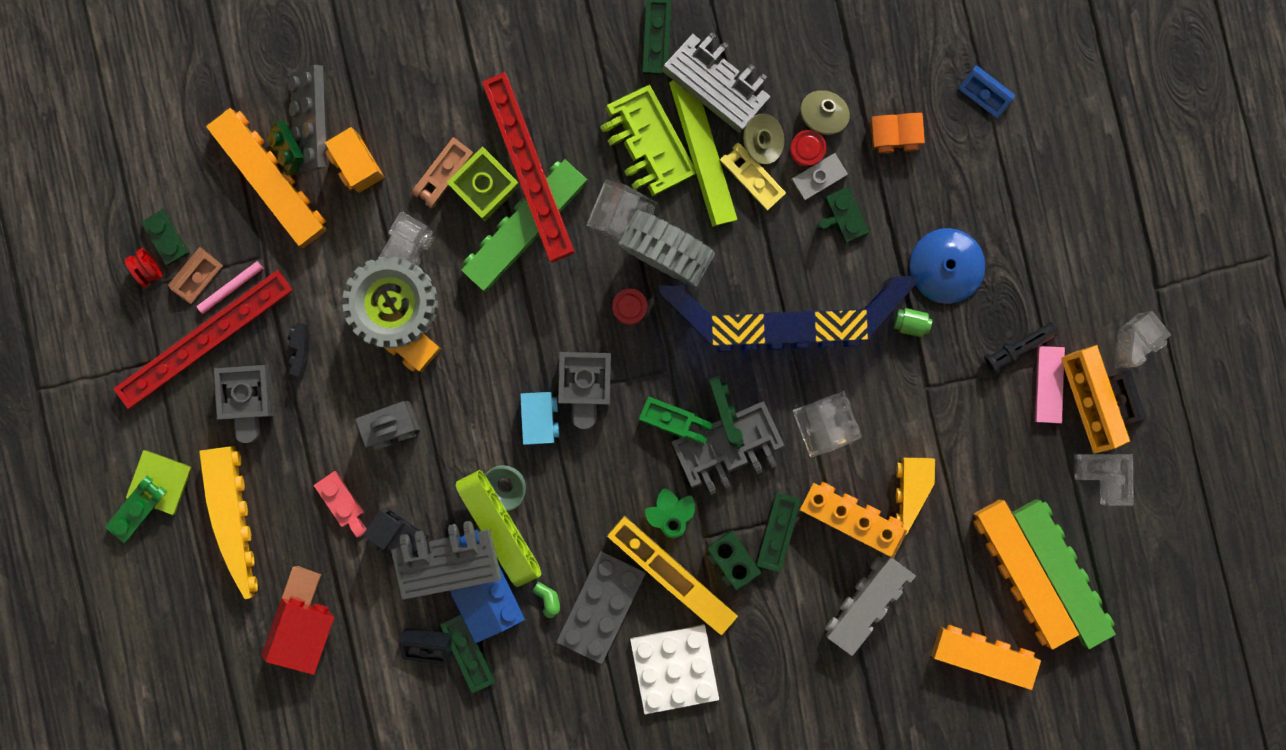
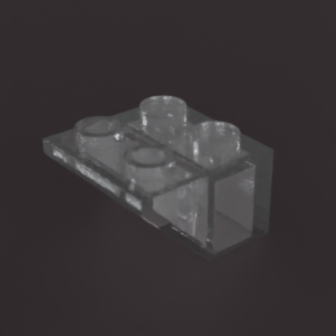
M605 179L586 226L620 241L636 210L653 215L658 202L625 184Z
M1153 311L1137 314L1118 329L1114 363L1117 368L1127 367L1129 369L1132 366L1136 368L1147 360L1145 355L1151 351L1157 352L1167 344L1165 340L1171 334Z
M845 390L793 410L810 458L833 451L862 438Z

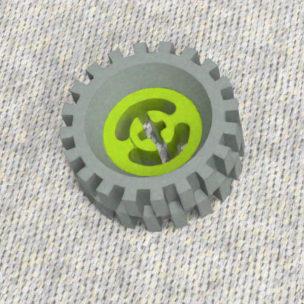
M636 210L618 243L621 248L641 261L692 287L698 286L715 255V252L710 247L693 238L690 234L681 231V229L670 225L664 220H660L656 216L640 210Z
M378 257V260L365 262L366 266L363 268L358 267L354 271L356 273L354 278L349 277L346 283L349 285L348 291L343 292L346 304H342L343 312H347L348 318L345 319L348 325L353 326V332L357 336L364 338L363 340L369 344L387 348L405 347L410 345L409 343L417 342L421 339V335L427 333L431 328L429 327L431 321H435L436 314H434L435 308H438V301L435 300L437 292L431 284L432 280L420 267L397 257ZM396 284L402 288V291L400 293L386 291L390 298L397 299L394 303L397 311H403L405 300L407 299L409 300V307L401 319L388 322L382 319V314L396 315L397 313L393 308L386 306L389 303L386 295H380L378 306H375V297L383 287Z

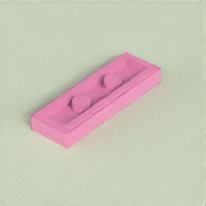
M1039 346L1037 348L1035 422L1062 423L1064 366L1061 357L1064 356L1065 347Z

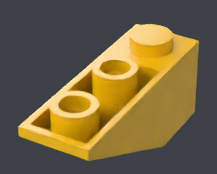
M901 457V463L896 465V476L900 478V488H896V503H900V513H896L895 519L904 523L902 528L906 529L907 533L934 486L935 459Z

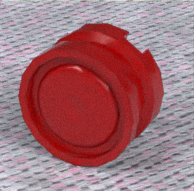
M813 130L801 131L791 142L790 156L797 165L805 168L812 167L824 157L826 142L822 135Z
M143 248L136 251L135 256L132 257L130 255L124 259L132 276L144 288L151 285L152 280L155 279L157 281L163 277L154 259Z
M625 289L615 296L612 309L615 317L620 322L633 325L639 323L645 317L647 301L645 296L636 289Z

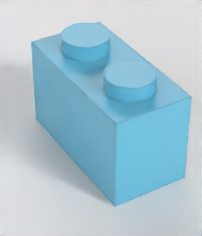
M552 392L522 393L523 444L555 443V438L559 437V423L554 422L553 412H558L557 397H553Z

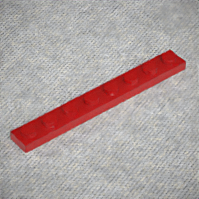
M503 72L483 81L484 89L549 261L554 263L576 254L507 74Z
M276 270L113 388L127 409H132L294 290L281 272Z

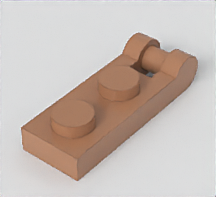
M453 137L414 187L411 194L416 198L420 197L426 202L425 205L432 209L449 187L446 182L474 153ZM429 183L436 187L432 194L426 190Z

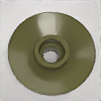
M825 90L814 91L808 94L800 108L804 123L811 130L823 135H834L841 132L847 126L850 118L849 108L845 101L837 94Z
M757 114L746 124L744 146L752 160L759 164H770L775 162L783 151V129L777 119L769 114Z

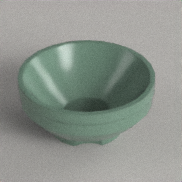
M500 465L491 468L485 473L506 511L513 510L521 504L526 494V483L519 471L510 466ZM509 478L513 483V488L511 490L502 489L499 484L500 479Z

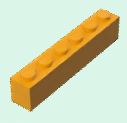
M229 108L206 127L298 246L304 249L327 231L323 225L326 220L318 210L314 212L308 206L311 201L302 190L297 192L293 187L295 180L291 175H286L285 171L282 172L277 166L279 164L278 158L271 150L267 153L262 147V144L265 143L256 131L252 133L246 125L249 124V121L242 112L236 113Z
M999 499L974 513L973 515L976 520L973 523L980 535L985 534L988 543H986L987 549L993 557L997 556L1001 565L998 568L1005 579H1010L1013 585L1010 589L1017 601L1021 600L1026 609L1023 610V613L1030 624L1034 622L1038 630L1035 632V635L1041 645H1046L1053 650L1078 636L1079 633L1005 500Z

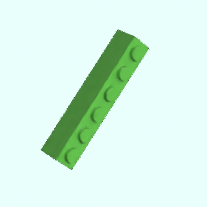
M566 159L562 163L557 161L549 169L550 175L547 178L559 212L588 183L587 179ZM522 198L514 207L516 212L510 218L506 216L497 225L499 230L493 237L488 235L480 243L481 249L476 255L471 253L462 263L465 267L461 271L485 293L540 235L525 198Z
M1035 499L1013 511V517L1079 633L1078 638L1083 647L1091 649L1116 635L1112 628L1115 626L1112 618L1108 613L1104 614L1100 607L1103 604L1101 598L1096 591L1092 592L1087 584L1090 582L1087 573L1083 568L1079 569L1075 562L1078 559L1076 553L1071 546L1067 547L1063 541L1065 534L1058 524L1055 525L1050 517L1053 513L1046 502L1042 503L1041 500Z

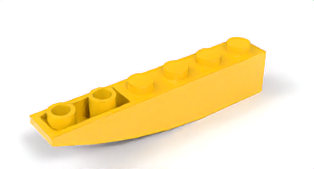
M236 446L201 450L200 459L205 497L212 528L222 556L244 599H249L255 596V592L258 590L256 576L252 575L251 566H254L255 561L253 552L249 551L248 541H251L250 527L246 526L245 516L248 515V507L246 501L242 499V491H244L245 485L243 476H239L238 466H241V455L239 451H236Z
M625 515L607 535L634 561L720 635L738 617Z

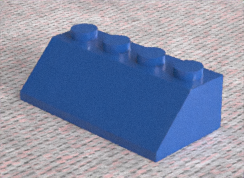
M480 528L474 530L477 543H479L477 532L481 531ZM464 535L460 537L462 546L467 545ZM500 567L501 580L449 590L474 643L498 634L525 620Z

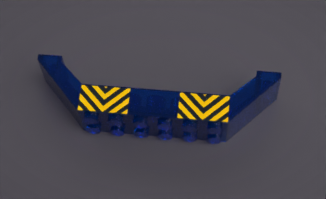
M917 276L888 278L884 281V288L864 309L712 315L685 292V285L659 286V296L711 348H717V352H732L733 347H742V351H757L759 346H767V350L785 349L784 345H792L793 349H808L810 344H818V348L836 347V343H843V347L861 346V342L871 337L917 283Z

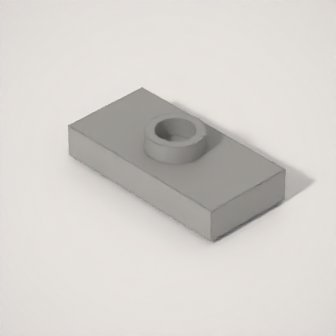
M834 153L791 180L805 201L847 176L848 173Z

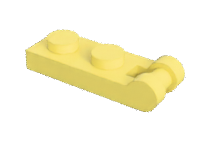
M737 143L732 147L733 151L730 154L724 155L719 160L768 211L786 192L759 163L751 159L746 149L740 143ZM742 158L745 163L738 168L735 162Z

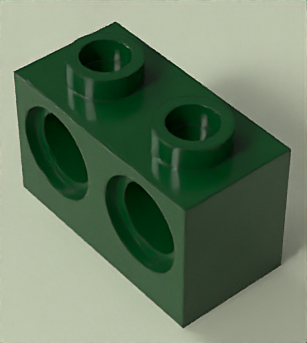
M732 530L707 546L710 552L706 556L714 567L719 564L724 572L720 576L728 588L733 585L738 590L761 574ZM728 544L731 546L732 551L728 557H720L717 550L720 545ZM736 565H743L746 568V573L742 578H735L732 575V569Z

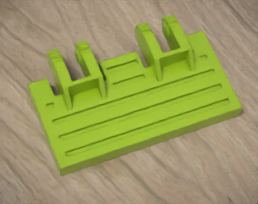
M650 85L605 107L609 117L618 113L621 116L603 124L600 127L602 132L610 131L620 124L625 129L624 132L616 134L608 140L610 146L625 140L624 145L633 161L642 157L645 159L624 171L626 176L634 175L644 168L649 173L648 176L638 179L632 184L634 190L656 180V182L648 186L650 193L654 196L696 175L692 161Z

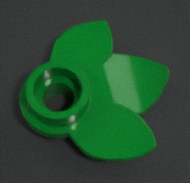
M665 488L662 489L657 498V507L645 509L647 521L653 527L661 528L664 535L669 538L680 537L686 529V522L694 515L695 504L693 497L689 495L678 500L671 491ZM670 521L678 523L676 530L669 529L668 524Z

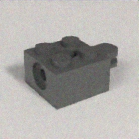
M560 352L558 403L572 404V422L574 425L581 429L590 428L596 422L597 404L610 405L611 353Z
M256 365L214 368L217 420L234 419L236 439L242 443L255 442L260 437L259 417L274 416L271 366Z
M402 401L355 419L365 447H373L374 451L391 446V440L397 439L399 442L416 437L415 432L421 430L410 401Z

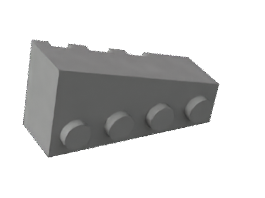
M886 554L875 558L870 566L872 571L868 577L863 576L855 586L857 592L852 598H846L840 607L842 610L841 614L837 619L833 617L825 628L827 630L825 636L851 656L854 655L872 632V622L878 623L885 616L888 610V602L897 601L901 596L904 582L907 580L911 583L916 577L915 574Z

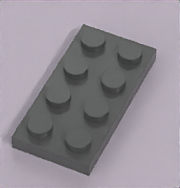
M312 65L291 73L288 81V88L291 91L289 113L292 117V128L290 132L304 156L296 174H305L327 167L323 66Z
M600 550L557 643L602 664L646 572Z

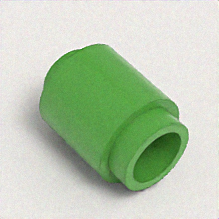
M908 308L903 310L897 309L893 329L899 330V333L923 338L925 333L929 334L932 319H929V314Z

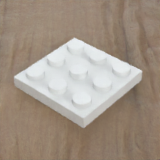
M705 624L630 638L644 714L719 700Z

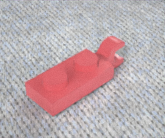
M334 471L316 483L314 487L341 527L349 524L355 536L361 537L366 531V527L358 516L363 514L364 511L337 471Z

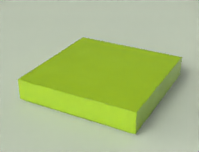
M143 450L126 498H129L138 484L148 475L153 479L152 483L159 488L163 487L167 491L155 509L175 515L193 467ZM145 491L144 494L151 499L152 495Z

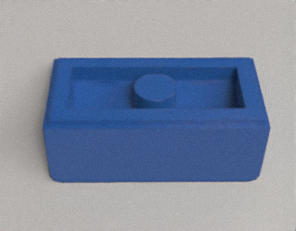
M975 65L958 87L960 91L997 119L1015 97V94L977 65Z

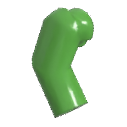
M538 581L532 593L543 599L544 615L547 618H554L560 611L558 594Z

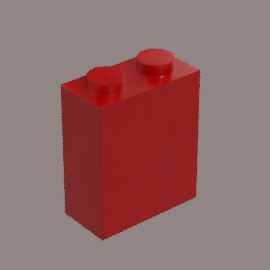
M292 596L289 600L281 598L261 656L265 662L314 675L334 616L328 611L329 608L318 603H314V606L304 604V600Z

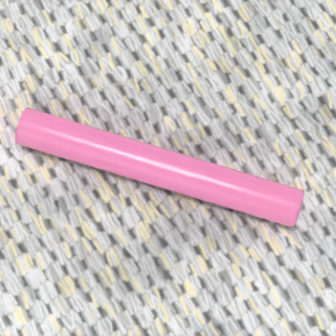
M256 261L197 306L198 310L202 314L207 312L263 270L261 264Z

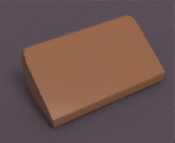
M199 247L168 286L173 292L192 304L223 265Z
M294 566L282 598L289 600L291 596L304 600V604L311 606L322 574L300 566Z

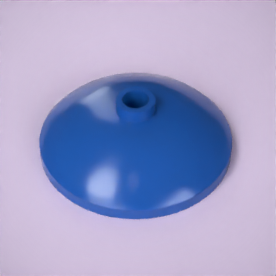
M944 228L932 231L918 241L910 256L909 271L913 284L923 296L937 303L951 304L970 297L978 289L985 273V259L980 246L971 236L957 229ZM947 260L954 262L953 269L946 267Z

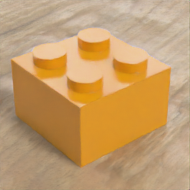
M352 127L325 142L329 149L325 151L326 155L333 165L335 164L337 168L340 167L341 172L338 174L345 186H348L350 190L355 189L360 193L385 178L360 135Z

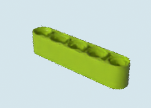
M478 470L457 481V491L480 530H491L496 557L511 582L516 587H520L540 577L541 570L536 559L485 474Z

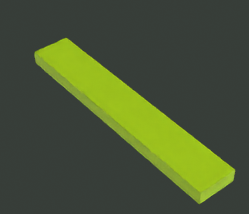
M672 80L669 84L712 227L734 222L737 220V216L703 103Z

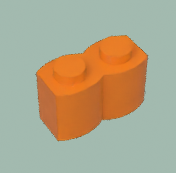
M922 113L873 116L870 119L872 150H878L881 154L892 153L894 148H904L905 152L917 151L919 146H923L925 143Z

